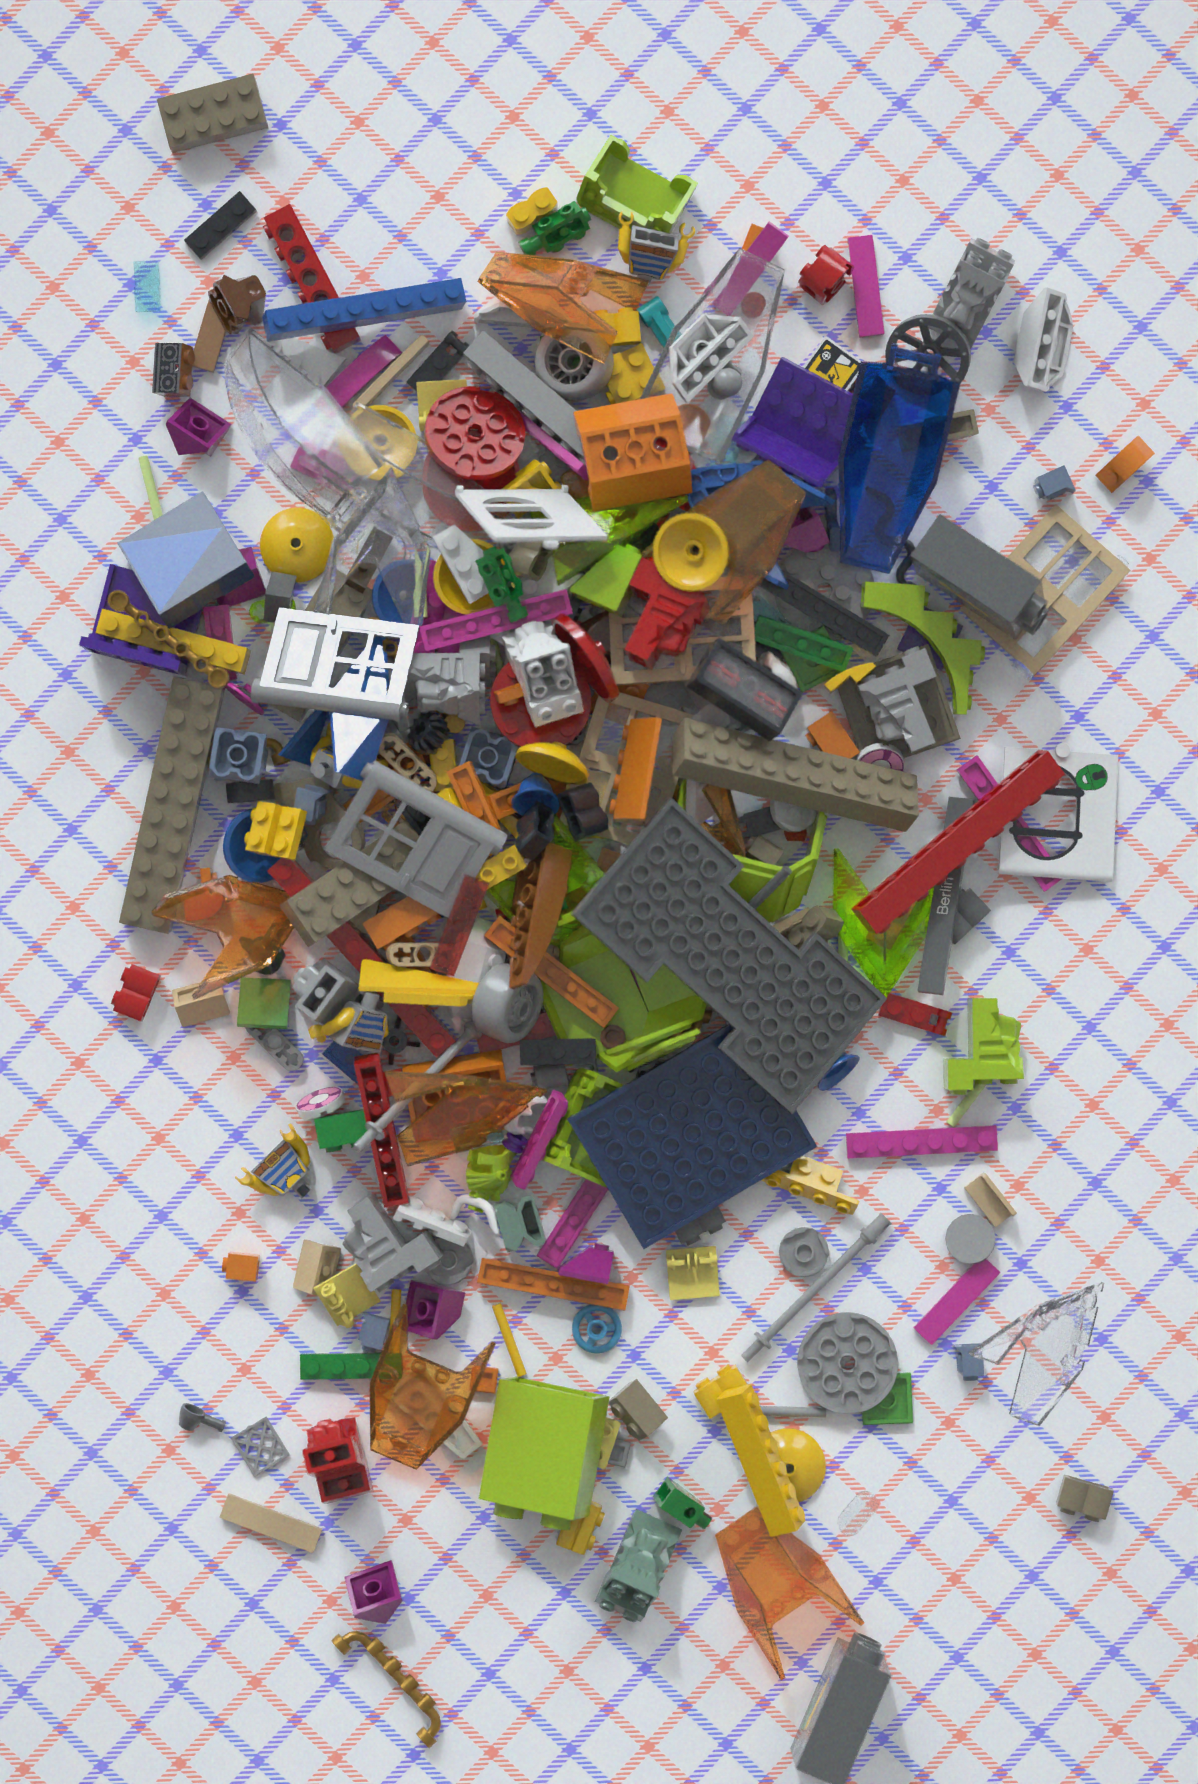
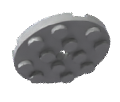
M840 543V551L831 552L828 544H826L822 550L813 553L811 551L806 553L796 549L785 559L780 567L783 571L818 591L820 584L830 585L832 593L828 598L864 620L867 618L871 609L860 608L862 582H874V578L869 565L856 550ZM775 596L780 615L788 625L808 632L822 626L816 620ZM825 627L831 640L842 638L839 634Z
M841 1312L824 1317L808 1330L799 1347L797 1368L804 1389L816 1403L837 1413H857L874 1407L890 1392L898 1372V1357L892 1338L878 1322L863 1314ZM842 1357H853L855 1360L854 1367L850 1370L843 1369L840 1365Z

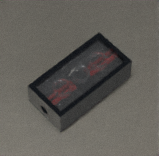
M717 638L707 647L686 685L687 688L768 741H772L782 733L803 695V692L721 638Z

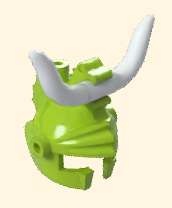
M490 1145L469 1149L467 1161L470 1162L467 1165L465 1174L468 1189L472 1191L469 1195H461L454 1201L449 1218L451 1220L455 1219L459 1215L462 1206L468 1204V1209L479 1213L484 1211L491 1230L494 1234L499 1235L496 1212L488 1200L500 1201V1194H503L508 1188L511 1180L512 1170L510 1169V1164L517 1153L508 1150L503 1145Z

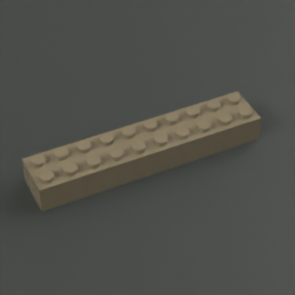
M177 676L172 679L119 919L121 924L165 934L172 932L225 687L217 689L208 683Z
M684 718L673 734V776L907 832L919 816L917 775L777 740L768 741L761 736L689 718Z

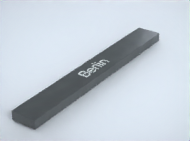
M949 797L944 829L975 804L974 799ZM965 864L957 870L953 869L947 875L948 878L945 882L934 886L917 989L919 993L944 996Z

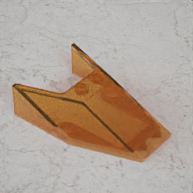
M496 251L477 282L536 330L604 364L618 331L583 304L580 298L587 296L592 290L625 308L631 307L633 311H636L649 280L572 259Z
M769 459L703 498L687 512L700 514L713 520L723 531L728 543V565L730 570L710 615L712 620L722 625L725 624L774 568L806 495L803 489ZM654 542L641 553L644 557L648 559L650 557L654 558Z
M402 1304L370 1381V1451L417 1470L464 1422L496 1342L491 1341L462 1371H454L414 1354L409 1350L408 1305Z
M757 1506L715 1534L737 1613L781 1681L785 1678L772 1627L814 1596H821L860 1626L865 1624L863 1617L821 1555L793 1533L770 1537L760 1509Z

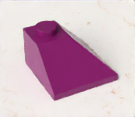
M812 507L794 509L764 524L765 529L776 542L806 553L810 551L812 553L818 552L825 547L824 545L830 543L820 516Z
M595 1243L594 1247L588 1246L560 1265L558 1275L608 1284L614 1251L609 1250L610 1245Z
M410 1280L400 1329L438 1340L461 1317L466 1292L450 1287Z

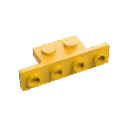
M801 1156L794 1160L789 1173L778 1170L761 1180L771 1187H779L789 1191L792 1195L811 1199L818 1205H827L842 1214L853 1215L860 1202L857 1199L837 1192L843 1170L806 1156Z

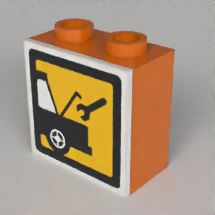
M826 335L803 366L805 369L849 391L853 384L858 386L866 375L863 372L866 364Z

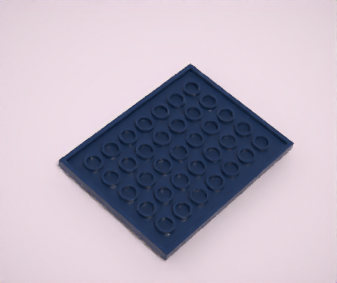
M729 1024L567 1118L643 1249L648 1248L817 1147L797 1110L793 1114L788 1113L717 1048L732 1031L733 1028Z

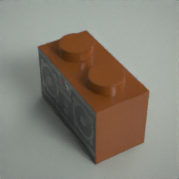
M155 343L152 393L163 397H190L193 387L192 365L195 361L192 346L184 343Z

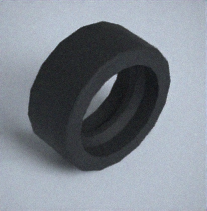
M273 779L260 780L259 784L249 782L226 783L227 803L275 799Z

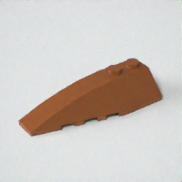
M551 842L534 860L522 856L526 863V868L517 872L512 906L516 907V916L512 917L511 926L516 928L515 936L511 939V948L515 950V955L510 959L509 988L513 990L527 985L540 964L553 936L564 897L568 891L567 880L572 867V850Z

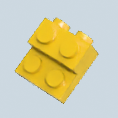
M642 343L613 355V372L606 385L609 391L605 393L610 405L644 399L663 390L659 377Z
M534 459L515 474L517 478L502 489H561L562 486L558 481L554 482L549 476L552 474V471L544 461L540 463ZM506 502V504H524L518 502ZM528 511L512 512L518 520ZM531 511L533 519L547 518L541 511Z
M258 801L257 806L251 811L252 825L244 838L245 850L259 855L295 860L307 811Z

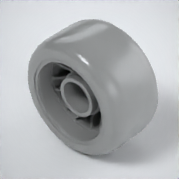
M569 322L555 326L542 337L536 349L535 369L538 378L561 398L579 401L595 396L607 385L613 372L614 358L608 341L601 333L585 324ZM576 357H580L579 366L573 369V360Z
M504 963L490 969L481 979L472 1001V1019L475 1027L482 1034L501 1042L514 1043L524 1038L534 1027L543 1004V987L540 979L533 973L527 985L514 990L510 989V964Z

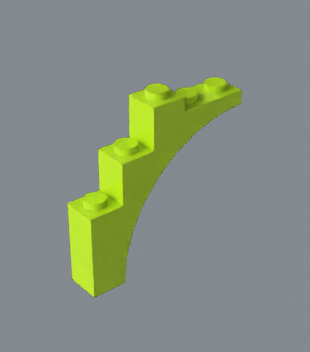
M862 582L860 608L877 610L897 617L917 630L940 657L948 675L952 692L953 714L967 715V710H971L972 696L968 695L969 685L973 684L974 676L973 670H970V665L977 666L980 665V661H984L985 646L981 645L982 640L952 638V633L955 634L957 629V619L953 618L954 613L924 611V606H928L929 592L925 591V585Z

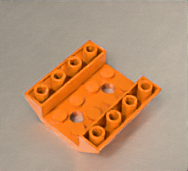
M673 393L573 412L577 436L581 439L590 484L588 491L593 512L692 493L690 460L681 415ZM663 438L667 443V448L664 451H657L653 447L654 439ZM607 447L614 448L617 452V458L613 461L606 460L603 456V450Z

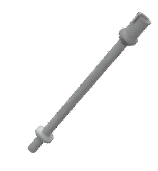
M473 1020L471 1022L468 1021L464 1025V1033L376 1123L369 1121L365 1124L367 1132L353 1145L356 1151L361 1153L374 1138L382 1140L384 1138L382 1130L471 1039H479L482 1036V1033L475 1027Z
M880 1213L866 1228L863 1227L860 1230V1238L762 1335L759 1332L754 1333L758 1339L741 1357L748 1363L764 1346L770 1350L772 1347L769 1341L866 1245L875 1244L877 1242L876 1239L892 1223Z

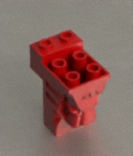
M642 557L629 582V586L635 597L648 603L624 650L630 661L653 670L661 654L672 657L685 654L689 638L693 636L696 625L702 624L710 611V606L707 598L704 597V592L701 590H682L671 585L659 573L653 557H650L649 560Z
M355 1417L339 1419L338 1421H332V1419L318 1421L316 1426L306 1430L308 1448L302 1449L307 1475L316 1478L321 1503L329 1504L374 1492Z

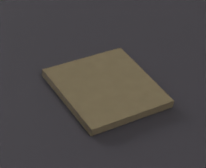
M929 644L921 646L919 649L926 648L937 677L932 681L914 687V690L936 743L910 754L907 744L905 745L903 739L888 742L879 740L876 735L875 723L871 719L869 707L865 708L857 689L862 684L860 682L855 685L849 678L837 689L859 752L869 745L883 743V745L889 746L890 744L901 751L903 757L907 758L961 739ZM901 653L874 662L876 668L867 677L874 674L876 678L885 675L884 670L899 665L900 669H902L903 666L900 660L904 657V654Z

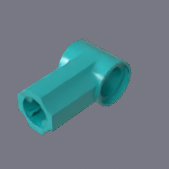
M659 296L652 298L636 309L647 328L650 327L663 349L670 347L681 336L668 316L669 312Z

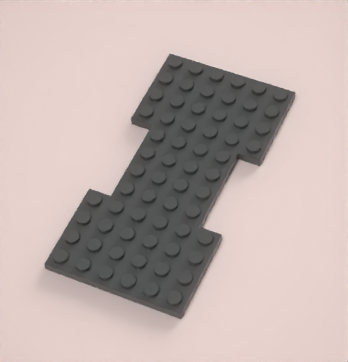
M668 798L571 915L644 982H648L662 964L667 967L733 1028L717 1048L788 1113L793 1114L887 998L817 933L813 932L799 950L729 886L744 865L672 798Z

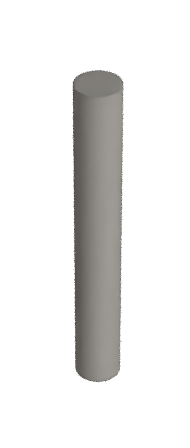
M760 1406L765 1416L826 1418V1408Z

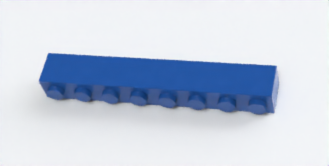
M455 278L265 310L262 321L267 342L462 310L467 301L462 278Z

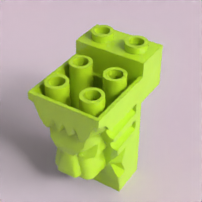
M967 998L968 1058H943L944 1089L950 1090L952 1095H967V1090H974L973 1080H975V1084H992V1079H1000L1002 1084H1018V1079H1024L1023 1057H1019L1021 1022L1017 1021L1014 1017L999 1015L998 998Z

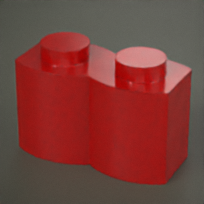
M131 964L130 968L125 967L120 981L124 982L120 991H115L111 1004L114 1005L113 1011L143 1022L161 975Z

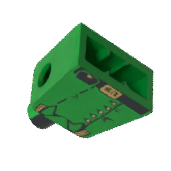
M668 1476L653 1495V1498L662 1510L689 1528L696 1524L705 1529L712 1520V1517L704 1512L705 1507L702 1502Z

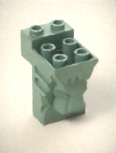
M636 1509L631 1516L612 1565L604 1577L594 1602L599 1603V1607L605 1611H617L623 1614L622 1617L630 1622H641L648 1608L659 1595L661 1587L659 1583L665 1576L663 1572L669 1565V1560L683 1529Z

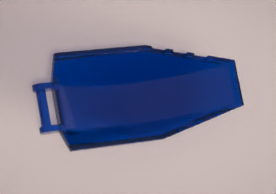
M895 343L891 345L887 363L860 362L838 458L840 563L890 574L937 484L960 389L959 383L938 375L942 354L936 353L934 356L900 348L898 347L899 344ZM897 357L931 365V373L894 364Z

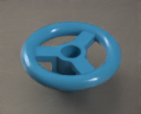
M587 1305L578 1311L572 1323V1334L575 1342L580 1348L589 1353L599 1354L611 1350L618 1343L622 1333L621 1320L618 1314L611 1308ZM590 1312H604L611 1317L613 1323L605 1324L602 1320L595 1319ZM583 1317L588 1322L587 1334L589 1337L587 1342L582 1339L579 1331L580 1322ZM600 1325L602 1330L600 1333H594L592 1327ZM608 1331H614L613 1337L609 1342L601 1346H594L596 1340L604 1338Z

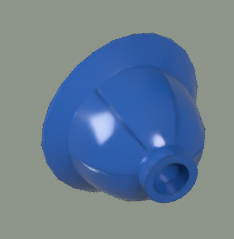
M532 773L529 777L525 778L520 784L518 793L512 798V807L521 816L536 801L550 807L554 815L560 808L558 797L553 793L551 784L540 773Z
M844 1051L818 1082V1089L825 1091L837 1085L856 1067L860 1057L847 1054Z

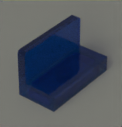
M333 1041L323 1051L322 1055L358 1085L354 1067V1056L364 1054L358 1049L345 1047Z

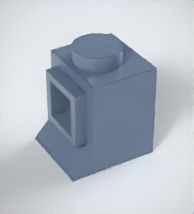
M1065 465L1038 476L1034 480L1036 484L1033 485L1038 499L1047 498L1049 501L1065 494L1066 491L1070 493L1076 491Z
M306 784L305 789L297 788L294 808L307 811L304 824L315 825L316 820L325 816L327 803L325 796L333 790Z
M362 1312L365 1321L362 1323L358 1338L361 1341V1349L376 1353L377 1349L382 1350L390 1318Z
M981 1343L953 1344L960 1352L956 1353L957 1371L963 1376V1381H976L978 1376H984L983 1345Z

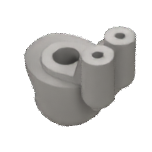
M730 360L708 382L707 389L709 394L717 400H723L736 395L742 386V370L734 366Z

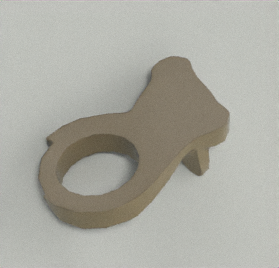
M315 776L293 782L276 783L274 785L276 802L294 808L298 787L305 789V785L310 784L333 790L325 796L327 799L325 816L316 820L315 825L304 824L303 847L311 863L316 860L323 867L334 869L343 863L342 859L333 858L324 851L320 839L324 826L329 822L340 823L347 811L334 797V794L339 789L333 788ZM358 822L351 833L352 847L361 851L365 848L366 841L363 827Z

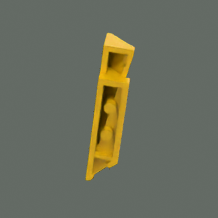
M364 959L361 963L359 991L384 992V1002L467 1006V1004H472L479 983Z

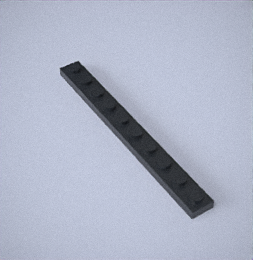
M674 505L664 524L671 518L688 512ZM728 559L726 567L741 576L751 575V582L875 657L878 656L890 636L783 570L782 572L789 584L787 590Z

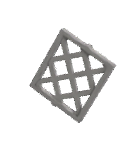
M267 1416L252 1425H248L246 1429L231 1437L254 1477L290 1455ZM264 1423L262 1432L253 1430L254 1426ZM267 1425L272 1431L273 1435L265 1433ZM249 1432L247 1441L238 1439L241 1434ZM252 1433L261 1435L259 1444L250 1442ZM264 1436L273 1438L271 1447L262 1445ZM276 1440L283 1450L275 1448ZM238 1443L246 1445L245 1452H243ZM249 1445L258 1447L256 1456L248 1454ZM261 1449L270 1450L269 1459L260 1457ZM274 1451L283 1453L279 1459L272 1460ZM248 1458L255 1459L254 1468ZM258 1461L267 1462L266 1467L261 1470L257 1469Z

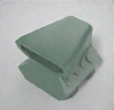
M531 1195L521 1198L518 1209L506 1200L495 1203L494 1208L507 1253L517 1251L522 1245L524 1237L535 1246L542 1245L545 1242L540 1213Z

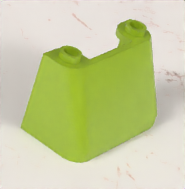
M610 135L583 178L576 197L578 205L581 208L585 207L589 213L618 229L622 228L619 214L623 210L622 219L626 222L631 220V211L634 214V219L629 225V229L632 230V226H638L671 234L696 190L698 182L687 175L680 174L675 175L672 181L665 179L629 159L630 149L627 143Z
M583 1067L577 1069L564 1095L569 1102L567 1112L564 1117H561L557 1125V1132L554 1138L550 1139L546 1147L543 1161L607 1188L567 1118L622 1087L624 1084Z

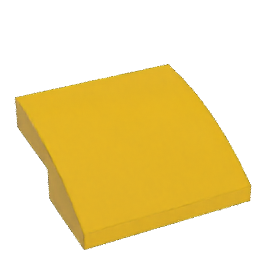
M872 662L849 668L831 678L824 684V688L832 694L849 678L857 685L875 670L876 666Z

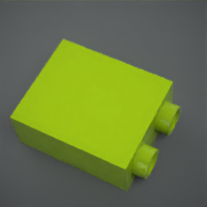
M517 1376L499 1379L479 1499L495 1503L493 1514L496 1516L521 1520L523 1519L524 1510L542 1513L540 1525L559 1530H570L572 1520L589 1516L610 1396Z

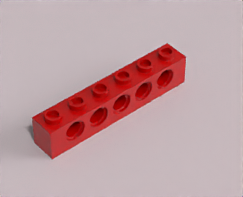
M291 204L263 217L266 225L262 227L269 240L275 239L278 247L274 248L279 260L281 262L286 260L289 269L285 271L292 284L297 282L301 289L297 294L302 304L315 302L319 297H326L328 300L339 298ZM284 231H292L294 236L292 240L285 242L280 239L281 234ZM296 253H303L305 255V260L300 264L292 262V257ZM307 275H314L317 277V281L314 285L307 286L303 283L304 278ZM355 328L325 332L320 337L327 350L332 348L334 354L361 341Z
M375 1052L354 1056V1067L366 1123L369 1121L376 1123L391 1108L380 1053ZM392 1120L382 1130L384 1138L382 1140L374 1138L370 1142L384 1208L409 1203L407 1183L394 1121Z

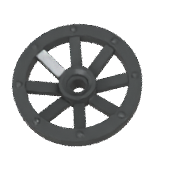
M920 314L905 319L893 330L886 345L885 359L891 376L902 388L919 396L936 397L953 391L962 383L970 367L971 350L967 338L953 322L937 315ZM919 326L923 341L905 332ZM928 326L936 327L943 331L934 340L931 338ZM951 336L958 348L942 347L941 344ZM898 339L917 348L896 354ZM927 349L932 350L933 353H929ZM942 356L960 357L961 362L958 372ZM916 358V364L906 376L899 367L898 362ZM937 364L951 378L949 381L937 385L936 376ZM923 366L928 367L929 385L913 381Z

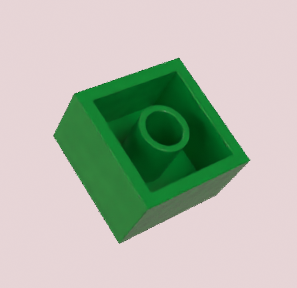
M363 1109L314 1119L319 1149L326 1148V1153L340 1151L343 1149L342 1145L350 1144L351 1148H354L353 1145L367 1132Z

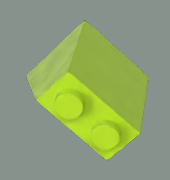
M626 544L625 548L618 545L572 585L571 593L578 599L622 618L633 594L629 582L643 554L638 548Z

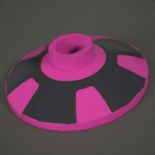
M229 682L225 687L234 697L257 714L263 715L265 713L261 704L251 701L252 686L246 683L242 687Z

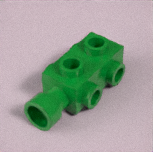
M573 201L531 225L536 235L529 239L526 237L520 240L518 244L527 259L537 255L536 252L544 248L547 254L549 252H559L568 241L582 239L586 235V231L591 229L588 222L592 219L585 207L580 208Z
M496 546L483 551L484 557L475 560L495 607L502 604L506 605L510 623L528 616L529 613L526 606H522L519 599L520 596L524 595L521 589L522 582L513 571L511 557L506 554L504 548L498 550Z

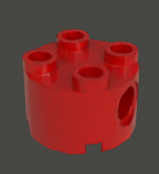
M823 245L816 253L817 259L812 265L808 262L799 273L801 277L798 280L799 286L822 306L825 302L828 303L846 283L844 280L845 274L850 276L854 270V266L832 247Z

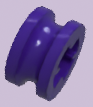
M507 1132V1138H504L502 1141L503 1146L514 1153H522L524 1150L522 1146H525L528 1142L526 1137L522 1134L514 1135Z

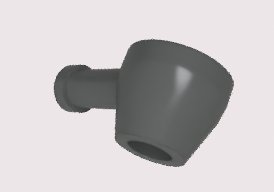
M182 1404L179 1412V1426L181 1428L193 1431L202 1423L222 1433L226 1420H220L207 1415L201 1408L193 1404Z

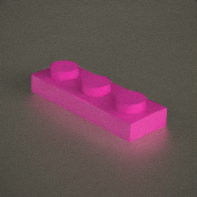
M229 605L203 607L206 637L234 644ZM226 670L229 674V681L238 680L236 672Z

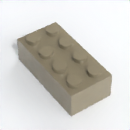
M254 73L157 98L168 145L172 153L269 128Z

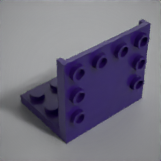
M782 356L752 416L735 431L731 440L736 443L739 449L746 452L752 451L759 455L758 458L768 464L773 462L780 466L781 470L788 475H797L803 478L805 484L813 488L817 486L821 488L838 469L871 403Z
M110 564L93 631L89 633L88 637L81 636L79 646L88 652L186 677L189 665L187 659L180 658L174 654L162 653L147 647L103 637L95 633L102 609L128 615L125 611L118 612L109 606L108 596L115 590H121L126 593L133 606L140 611L147 612L155 623L166 626L134 571ZM203 608L172 628L197 634ZM141 615L139 619L146 620V615Z

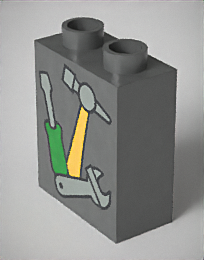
M940 513L910 555L918 576L1015 640L1022 630L1034 635L1049 613V609L1046 608L1048 601L1044 599L1042 580Z
M854 1632L850 1642L839 1637L837 1638L790 1747L795 1769L829 1784H846L892 1676L884 1658L886 1653L880 1650L882 1646L880 1642L858 1632Z

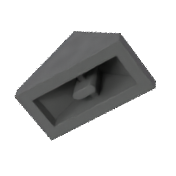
M271 572L265 593L264 622L276 623L279 608L291 609L297 576Z

